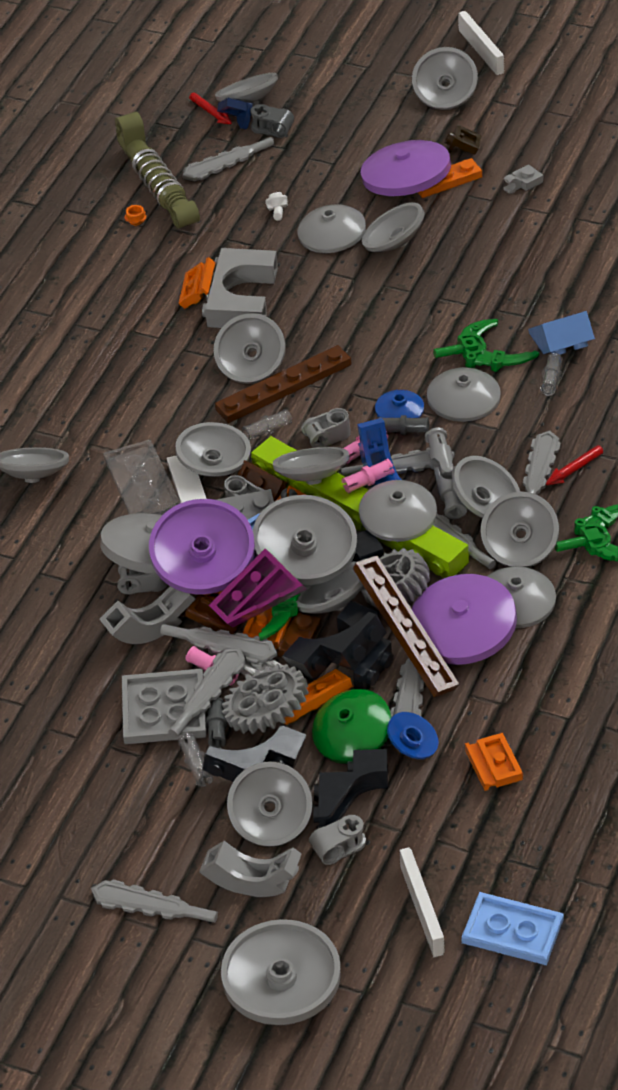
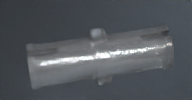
M551 353L547 357L546 367L542 370L543 380L540 386V391H543L544 395L551 396L556 392L557 382L561 379L560 368L563 362L560 354Z
M283 409L271 416L264 415L260 417L259 421L243 426L242 433L246 435L249 441L264 434L270 435L274 433V430L291 424V414L287 409Z
M187 733L185 736L188 744L183 736L178 739V744L184 753L185 765L188 769H191L197 786L205 787L206 784L203 776L208 784L213 781V776L209 772L202 770L205 753L200 751L194 734Z

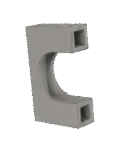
M221 248L219 257L215 258V272L212 275L211 288L206 295L207 303H203L202 316L206 317L207 327L222 328L232 318L247 313L261 314L267 317L265 297L236 295L228 290L241 283L274 284L278 270L277 252L271 250Z

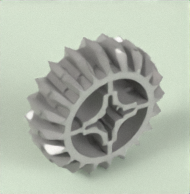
M403 548L399 552L394 549L392 553H384V556L379 558L407 603L414 602V598L422 596V590L428 588L427 583L430 581L429 567L419 553H415L413 549L407 551ZM363 586V588L361 589V593L363 594L365 600L367 601V603L370 604V606H374L376 610H378L377 606L375 605L372 598Z

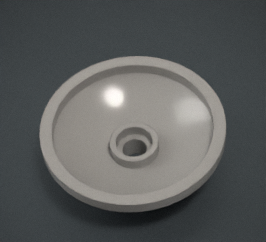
M452 47L436 48L424 54L416 63L412 74V84L417 97L425 105L439 110L453 109L464 104L473 95L478 82L477 69L473 60L465 52ZM445 82L450 83L447 87L442 86Z
M277 73L260 74L233 83L219 90L215 94L216 100L221 102L226 98L249 102L253 104L252 106L259 104L258 100L266 96L275 86L278 80Z
M406 203L382 214L366 229L362 237L364 247L368 251L383 252L405 246L413 238L423 222L424 210L422 206L418 203Z
M332 204L319 207L308 213L299 223L297 233L300 243L305 248L319 253H334L348 249L361 240L366 231V222L364 216L358 210L346 205Z
M255 313L242 314L229 320L220 329L214 342V358L219 369L229 379L243 384L257 383L273 375L280 367L286 350L285 338L279 326L270 318ZM257 351L254 357L249 356L250 352Z
M467 367L454 368L441 373L431 381L427 389V401L430 408L437 415L458 422L474 421L486 417L497 408L501 398L500 386L491 375L481 370Z
M206 422L193 425L184 430L177 438L175 451L180 463L192 472L203 476L220 477L232 474L242 468L244 460L248 461L250 458L251 445L246 435L237 428L223 423Z
M18 448L0 452V470L12 477L25 479L27 483L39 482L40 478L53 475L64 468L69 462V454L67 452L53 448Z
M338 447L302 449L276 458L273 461V469L280 475L292 480L306 481L309 485L322 482L321 479L332 476L345 466L349 460V452Z
M465 457L459 461L452 473L453 487L459 500L468 510L483 518L488 507L496 499L505 494L520 491L515 479L504 467L485 457Z
M391 480L377 484L364 494L359 505V517L364 528L380 539L394 542L408 541L423 535L432 527L437 515V506L432 494L423 486L406 480Z
M512 492L499 497L488 507L481 523V538L487 552L497 562L508 567L527 568L542 562L551 554L559 537V523L554 509L545 499L530 492ZM519 531H525L526 536L523 538H518L517 533Z
M351 562L343 573L332 580L315 585H304L307 590L301 592L296 601L298 610L309 614L338 611L346 607L363 588V584L353 570L356 562Z
M507 567L487 576L501 583L512 595L517 612L515 628L536 625L552 613L556 603V592L551 581L542 573L526 567Z
M262 762L248 767L234 780L228 793L227 810L233 827L244 839L259 846L276 847L294 840L305 829L312 812V796L306 781L296 770L278 762ZM267 803H273L275 810L267 812L264 807Z

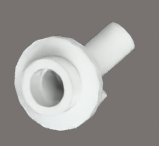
M281 192L272 193L265 202L269 211L274 210L273 218L279 221L283 216V207L288 206V198L286 195H282Z

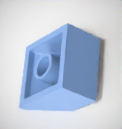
M587 311L528 329L529 334L543 354L551 352L552 357L566 353V347L573 346L574 350L588 346L587 341L595 339Z

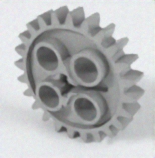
M276 664L273 669L266 666L263 672L256 669L255 675H245L246 680L244 682L237 681L238 687L229 689L231 694L224 697L226 702L222 703L224 708L222 713L229 726H233L235 731L241 730L243 734L250 730L251 734H254L258 728L264 732L267 726H271L274 729L277 722L285 723L284 718L286 716L293 717V710L301 709L299 703L306 702L305 695L309 693L307 690L308 684L301 671H297L294 666L289 668L288 664H285L282 668H280L279 664Z

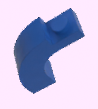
M379 418L357 424L360 438L358 446L363 467H371L385 459H389L393 465L384 420ZM393 465L390 469H394V474L375 481V484L370 486V488L382 482L402 479L397 474Z

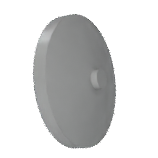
M294 495L279 499L271 503L259 514L253 526L255 557L266 548L303 585L320 584L339 576L351 564L356 552L357 533L352 519L340 506L321 497Z
M137 513L120 516L109 521L101 531L100 547L102 552L111 561L134 571L157 574L150 559L149 539L153 527L162 515Z
M295 920L267 921L242 932L227 948L221 965L222 985L231 1005L247 1018L270 1025L294 1024L316 1015L331 1002L340 984V959L332 941L314 926Z

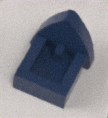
M226 98L218 103L217 112L237 116L239 127L246 130L250 122L253 104Z

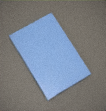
M479 892L463 932L462 943L547 966L564 920V913Z

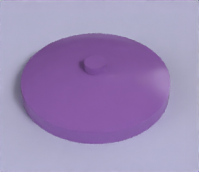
M411 140L395 143L376 151L365 160L361 167L362 181L369 191L379 195L403 196L414 194L436 185L446 177L451 168L450 155L444 146L433 141Z
M213 499L189 500L172 507L156 522L149 539L151 563L157 575L176 590L189 594L216 593L224 590L253 561L255 553L254 534L246 517L233 506Z
M477 574L454 575L437 581L422 592V596L417 598L412 607V611L447 664H469L492 656L510 640L517 623L515 603L507 588L492 578Z

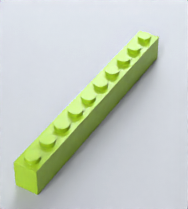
M272 436L251 452L253 464L288 482L285 489L290 485L306 495L321 497L337 504L350 516L356 530L361 532L366 530L360 521L359 505L368 489L361 487L351 493H347L343 487L346 483H342V478L345 476L337 472L332 476L321 479V483L313 485L307 484L306 481H295L280 475L273 469V461L284 454L297 450ZM433 525L423 535L408 541L394 542L376 537L379 542L398 552L403 548L407 551L413 549L415 553H419L423 557L429 570L443 578L456 575L469 563L468 544Z

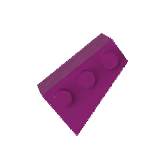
M265 548L209 606L228 625L235 627L307 590V588Z

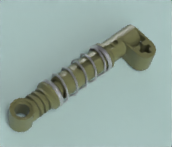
M135 111L115 118L119 145L131 160L134 171L144 181L145 186L148 187L159 205L169 211L175 227L179 229L199 222L200 215L193 200L189 201L186 198L182 185L172 175L158 153L146 144L144 125L140 114Z

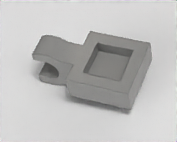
M527 165L504 177V181L509 185L503 187V190L508 194H512L520 188L527 191L543 183V174L532 166Z

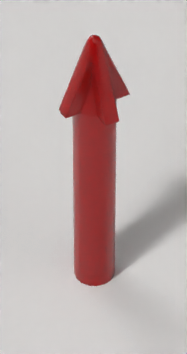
M195 92L190 94L189 99L218 119L217 123L232 124L228 114L217 112L218 109Z
M597 445L562 469L558 470L555 468L546 485L565 483L563 479L603 454L602 447Z

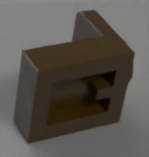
M457 125L453 132L449 131L444 143L447 144L446 149L449 155L455 146L465 152L476 155L482 135Z

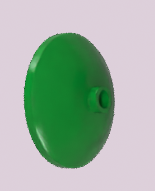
M352 689L341 692L330 698L316 714L312 726L314 744L319 752L328 760L348 764V761H353V750L381 749L388 739L387 725L392 718L391 711L384 699L372 691Z

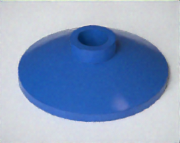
M393 390L378 398L375 404V412L378 418H400L401 415H407V418H420L424 412V402L414 392Z
M400 712L390 719L387 725L388 737L395 748L401 753L414 759H427L436 752L438 736L435 729L426 719L411 712Z

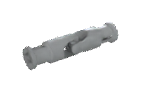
M440 427L432 428L426 432L425 441L430 446L429 456L435 471L440 499L445 504L444 514L449 519H459L466 514L467 508L459 500L453 487L452 473L455 466L452 463L453 454L451 447L447 445L446 441L447 431Z

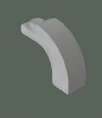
M170 586L156 601L143 608H128L120 601H117L99 620L112 636L122 642L129 644L147 643L164 636L160 633L163 624L175 627L181 624L183 621L178 616L195 600V597L192 594L181 592Z
M223 841L208 850L199 873L213 883L232 892L254 897H271L286 891L289 880L299 870L298 862L301 853L292 847L272 859H256L239 852L226 841Z

